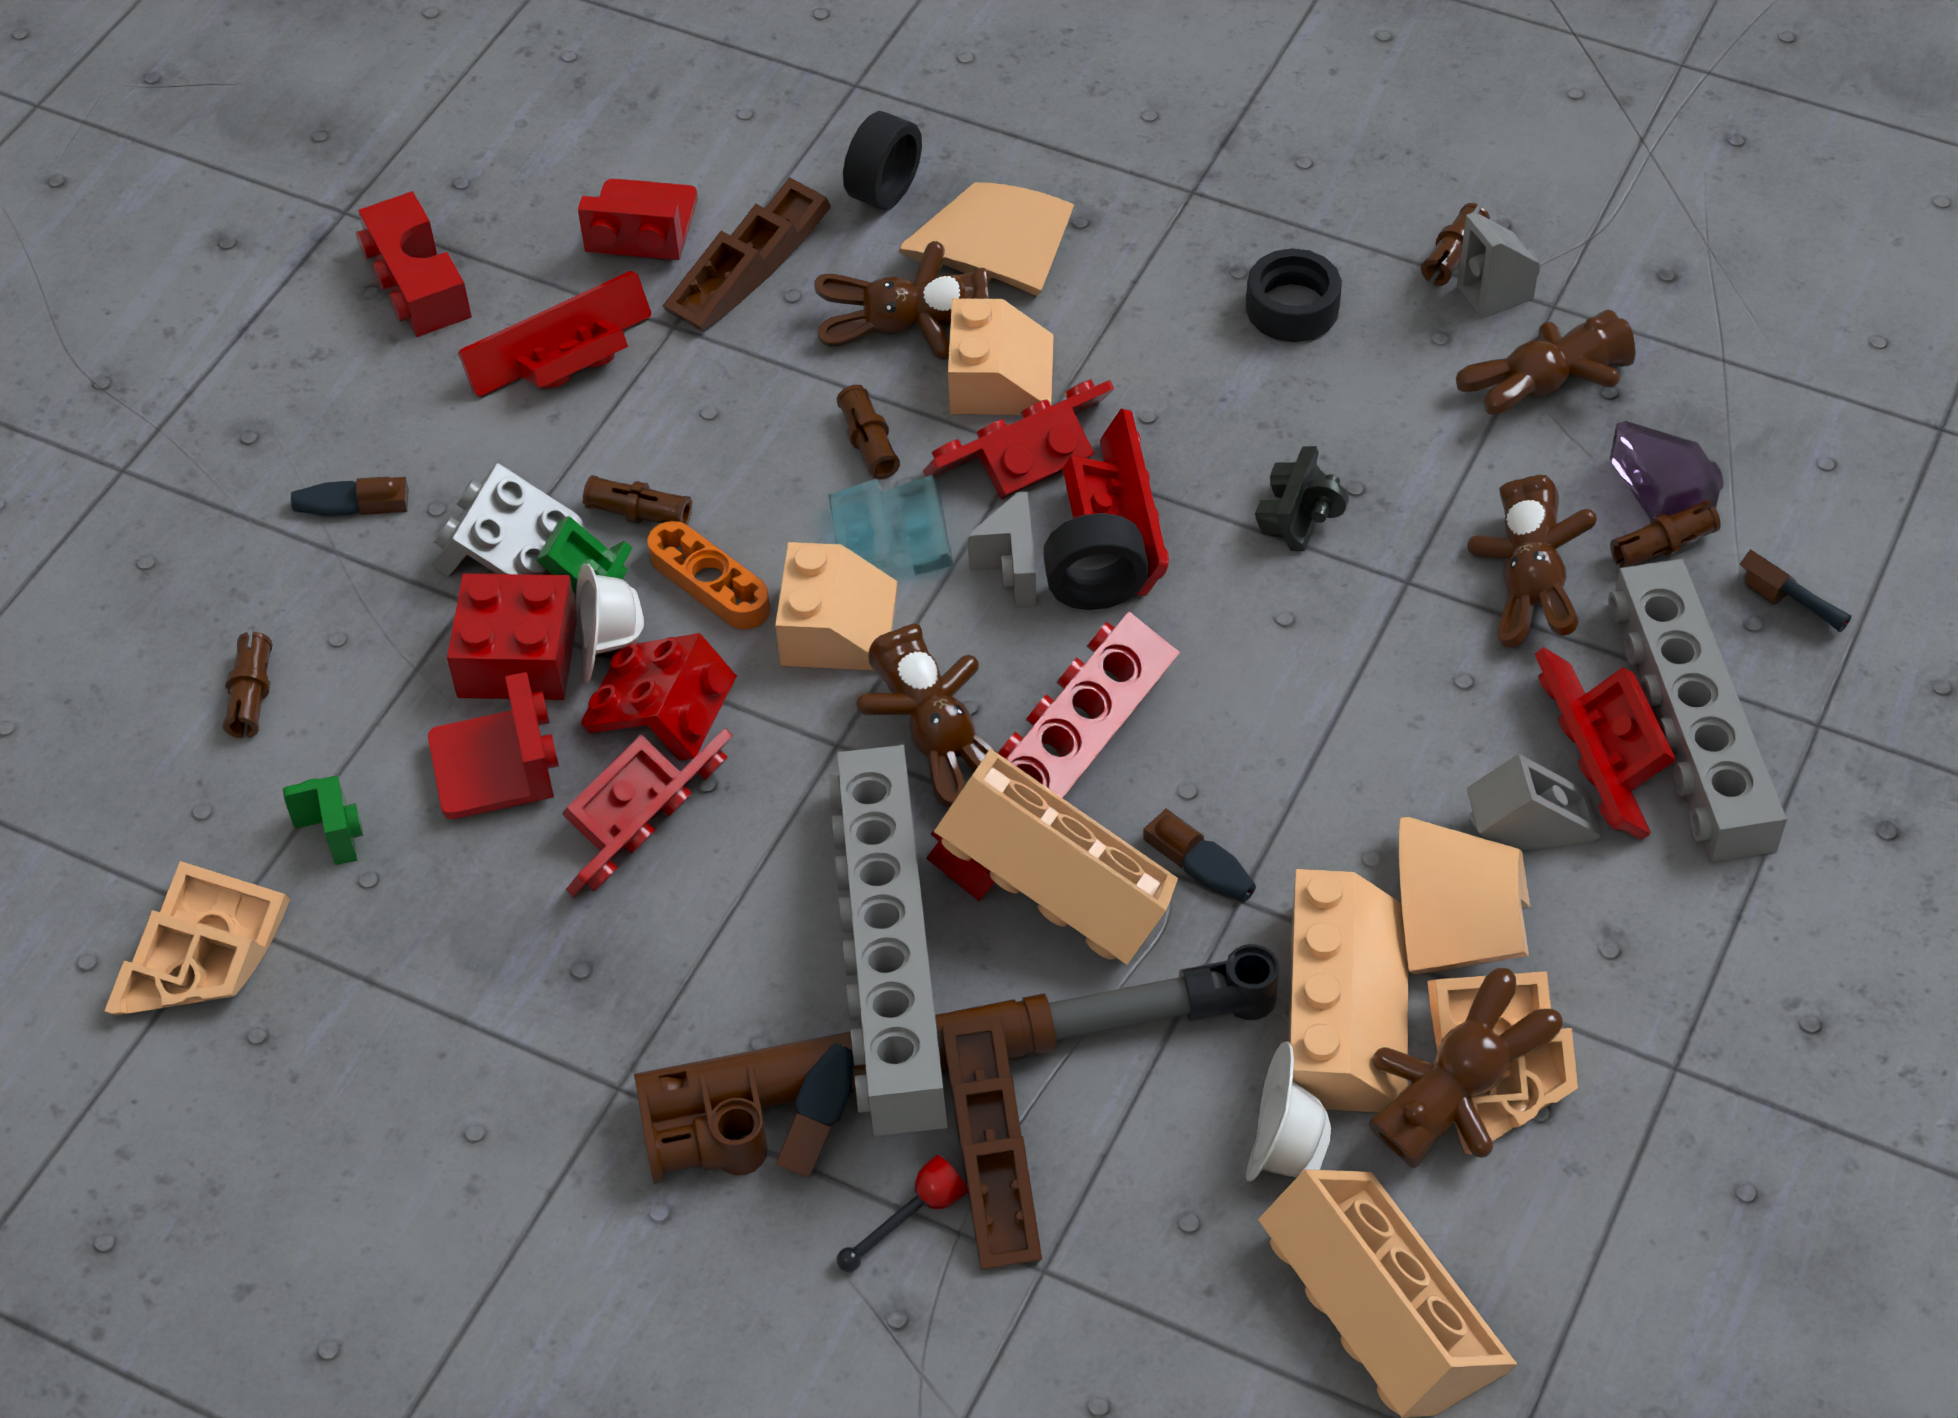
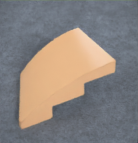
M974 182L901 244L898 253L921 262L926 246L932 241H938L945 248L940 269L943 264L963 273L973 272L978 268H985L987 283L993 277L1038 296L1042 291L1075 204L1022 187Z
M1411 817L1400 818V889L1409 972L1419 975L1529 956L1522 909L1529 908L1530 901L1522 851L1518 848Z
M179 861L161 911L152 910L132 963L123 961L104 1011L117 1016L234 997L248 981L265 955L279 928L291 898L286 894Z
M1547 971L1514 974L1516 977L1515 994L1493 1029L1496 1034L1501 1035L1535 1010L1551 1009ZM1486 976L1427 981L1437 1051L1445 1035L1466 1021L1472 1003ZM1572 1028L1561 1029L1560 1033L1551 1042L1509 1063L1501 1081L1492 1090L1471 1098L1492 1142L1511 1129L1522 1126L1537 1116L1538 1112L1546 1106L1557 1103L1578 1089ZM1454 1121L1464 1153L1472 1154Z

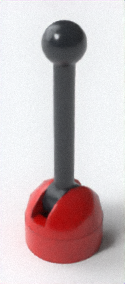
M935 1155L918 1171L915 1180L916 1196L854 1248H843L837 1255L838 1267L845 1272L857 1270L861 1264L862 1256L922 1206H927L931 1209H944L955 1204L968 1193L965 1183L956 1170L943 1157Z

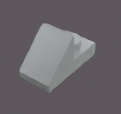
M1017 492L968 536L970 569L1001 568L1003 587H1013L1015 608L1036 607V572L1028 492Z

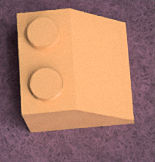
M952 298L948 360L950 414L1021 415L1020 413L1024 409L1045 399H1048L1052 406L1054 335L1004 299Z
M788 542L775 624L780 666L874 670L869 664V648L874 639L893 630L898 589L897 581L841 544Z

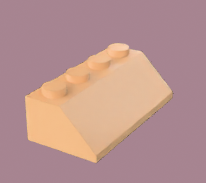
M992 749L987 752L934 830L936 834L943 838L942 844L952 854L967 861L973 858L991 871L989 873L990 877L1001 888L1014 894L1019 893V891L1039 904L1037 906L1038 910L1049 921L1061 927H1065L1067 924L1087 937L1085 941L1094 952L1109 960H1114L1116 957L1126 965L1166 912L1178 880L1169 871Z
M1296 869L1292 905L1288 1042L1293 1047L1294 1056L1292 1081L1318 1098L1326 1110L1379 1113L1408 1086V1080L1378 1069L1373 1062L1374 1053L1382 1047H1388L1408 1054V960L1402 903L1355 872Z
M1304 1169L1258 1219L1271 1237L1270 1245L1273 1251L1281 1260L1292 1266L1306 1285L1305 1293L1309 1301L1318 1310L1327 1314L1342 1335L1340 1340L1344 1349L1352 1358L1364 1365L1378 1385L1377 1392L1381 1400L1388 1408L1399 1414L1401 1418L1435 1416L1509 1373L1517 1365L1372 1172Z

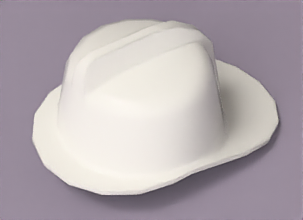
M590 564L582 565L578 575L576 606L582 639V678L584 684H588L592 676L595 655L624 648L638 640L644 627V616L638 594L634 588L630 587L622 579L595 575L594 569Z
M1287 1041L1281 1043L1276 1050L1264 1083L1257 1137L1246 1171V1179L1249 1182L1255 1180L1261 1171L1297 1178L1304 1169L1320 1170L1330 1142L1331 1125L1327 1111L1318 1098L1292 1081L1294 1065L1293 1047Z

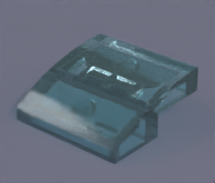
M933 475L885 491L876 478L828 495L836 544H841L890 577L914 576L954 565L940 489Z

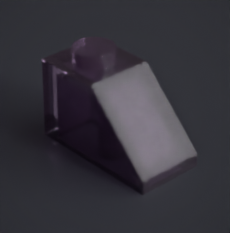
M1628 421L1616 424L1610 460L1650 520L1660 514L1670 516L1681 512L1705 499L1711 502V507L1714 506L1716 508L1720 490L1723 488L1722 472L1715 461L1708 459L1697 442Z

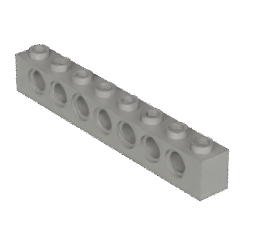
M904 745L837 752L839 775L828 776L832 810L842 809L843 813L842 815L832 816L835 850L846 848V855L835 856L839 891L850 889V896L839 898L843 933H854V939L843 940L846 975H857L858 983L847 984L850 1020H862V1028L851 1029L854 1066L866 1065V1075L855 1076L858 1112H871L874 1136L948 1128Z

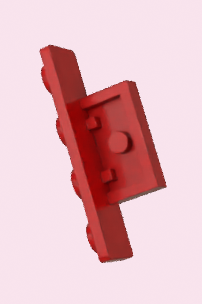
M628 271L459 350L458 355L471 389L478 396H483L521 377L538 388H554L569 381L571 378L570 374L585 367H599L612 361L615 357L614 353L628 347L623 330L651 316V309L638 274Z
M1092 379L1067 390L1064 393L1067 398L1066 400L1051 406L1048 399H1045L1024 409L1020 413L1023 419L1007 426L1004 419H1000L981 428L976 432L979 439L962 446L959 439L950 441L931 452L934 459L924 468L923 473L926 479L929 480L980 457L1000 499L1012 495L1062 472V468L1071 455L1090 459L1095 454L1075 414L1103 401L1114 390V387L1110 380L1095 386Z
M1121 408L1100 439L1104 462L1071 455L1062 470L1073 519L1082 515L1106 513L1122 516L1137 526L1144 540L1148 560V579L1136 595L1147 596L1158 579L1165 575L1169 565V553L1163 542L1159 525V512L1155 508L1150 488V474L1146 470L1140 446L1141 437L1136 429L1132 411Z
M1545 647L1534 653L1542 670V673L1538 675L1540 684L1546 693L1557 702L1562 713L1558 717V722L1567 737L1576 743L1582 756L1578 760V765L1586 779L1597 788L1601 796L1602 802L1598 805L1600 813L1615 831L1624 830L1634 837L1643 840L1651 834V831L1632 790L1676 761V758L1635 674L1622 667L1585 693L1572 665Z
M724 728L681 772L647 739L640 735L562 813L600 851L577 874L565 890L573 897L586 885L595 892L618 868L611 860L624 847L633 854L655 831L649 822L661 810L670 817L692 794L686 785L697 774L706 781L723 764L728 756L721 749L733 735Z

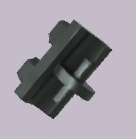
M1302 446L1296 462H1275L1270 474V486L1274 496L1282 497V499L1260 500L1255 512V518L1262 534L1284 535L1290 551H1305L1316 522L1323 523L1326 518L1341 516L1344 514L1349 502L1348 493L1339 485L1340 479L1333 474H1324L1318 467L1317 458L1319 451L1317 446Z

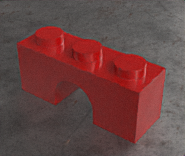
M413 191L358 210L363 230L356 232L358 244L366 260L370 258L375 259V262H372V266L381 289H391L392 293H389V298L399 322L407 319L416 337L472 318L465 283L449 254L444 252L437 255L430 220Z

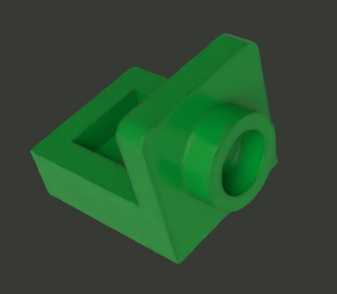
M568 516L556 524L536 561L553 575H569L572 591L576 594L578 575L582 565L590 564L594 569L595 575L623 579L627 572L624 563L632 547L625 541H622L608 549L573 518Z
M338 775L322 779H309L300 784L283 788L284 800L295 828L323 822L324 833L335 865L357 860L354 838L363 836L361 819L357 804L347 805Z

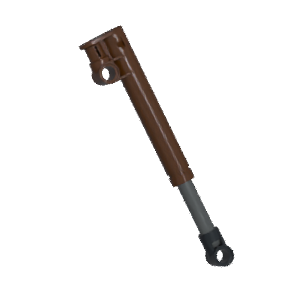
M1247 944L1231 952L1226 961L1180 969L1179 977L1050 1003L1046 994L1043 993L1022 997V1001L1017 1002L1015 999L936 1014L935 1020L941 1072H948L941 1026L1002 1017L1008 1060L1026 1057L1028 1053L1038 1055L1056 1051V1040L1187 1015L1189 1021L1230 1013L1244 1020H1258L1266 1017L1276 1004L1279 976L1278 960L1274 953L1266 947L1257 944ZM1253 980L1259 982V984H1247L1243 981ZM851 1031L635 1073L634 1077L653 1183H663L664 1173L701 1166L704 1171L721 1168L733 1175H747L756 1171L763 1165L768 1149L761 1109L795 1103L806 1074L833 1043L844 1045L852 1050ZM866 1065L853 1066L851 1091H856L855 1076L866 1075ZM737 1133L749 1134L741 1140L728 1139Z

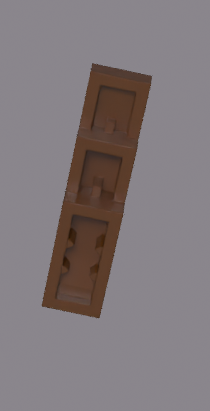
M789 177L766 208L755 203L731 235L723 231L719 232L662 305L664 309L701 331L707 329L748 297L798 248L831 208L827 197Z
M1002 1017L941 1026L980 1269L1042 1260L1024 1137L1021 1135Z

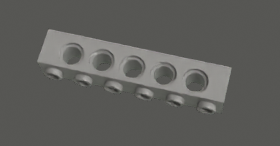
M1677 559L1620 568L1616 589L1609 593L1610 615L1615 624L1621 623L1625 634L1624 648L1626 658L1630 665H1637L1641 676L1640 686L1650 707L1653 708L1657 721L1676 758V761L1673 762L1674 785L1679 796H1686L1691 808L1690 825L1695 840L1697 842L1703 841L1711 863L1777 852L1787 818L1684 560Z

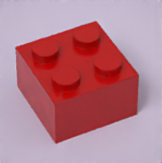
M462 573L447 654V661L457 698L510 699L505 676L527 672L532 693L543 691L545 700H565L577 623V610L569 575Z

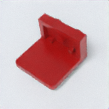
M615 178L606 180L599 197L582 196L578 206L585 252L680 260L698 200L697 189L692 185Z
M701 633L667 637L665 639L636 644L631 643L624 648H620L613 655L610 663L611 666L599 689L589 700V707L582 718L581 725L589 733L647 725L679 761L694 759L737 675Z
M527 672L505 676L512 710L436 726L428 732L442 813L446 818L458 819L554 797L548 769L559 767L552 734L541 736L539 728L541 725L550 724L543 691L531 692Z

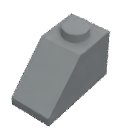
M1476 212L1467 214L1457 288L1482 318L1534 299L1537 276L1540 273V264L1534 251L1526 248L1518 237L1505 227Z
M1519 753L1466 788L1472 807L1470 814L1471 822L1478 834L1484 839L1526 851L1589 843L1602 837L1588 791Z

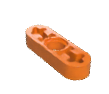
M664 522L651 530L647 543L650 560L656 570L735 628L752 629L760 626L768 619L770 615L769 593L766 584L682 522ZM680 545L682 546V553L676 549ZM705 568H716L723 572L718 579L711 582H703L695 578V575ZM735 596L742 601L738 605H736ZM753 599L755 600V603L749 604Z

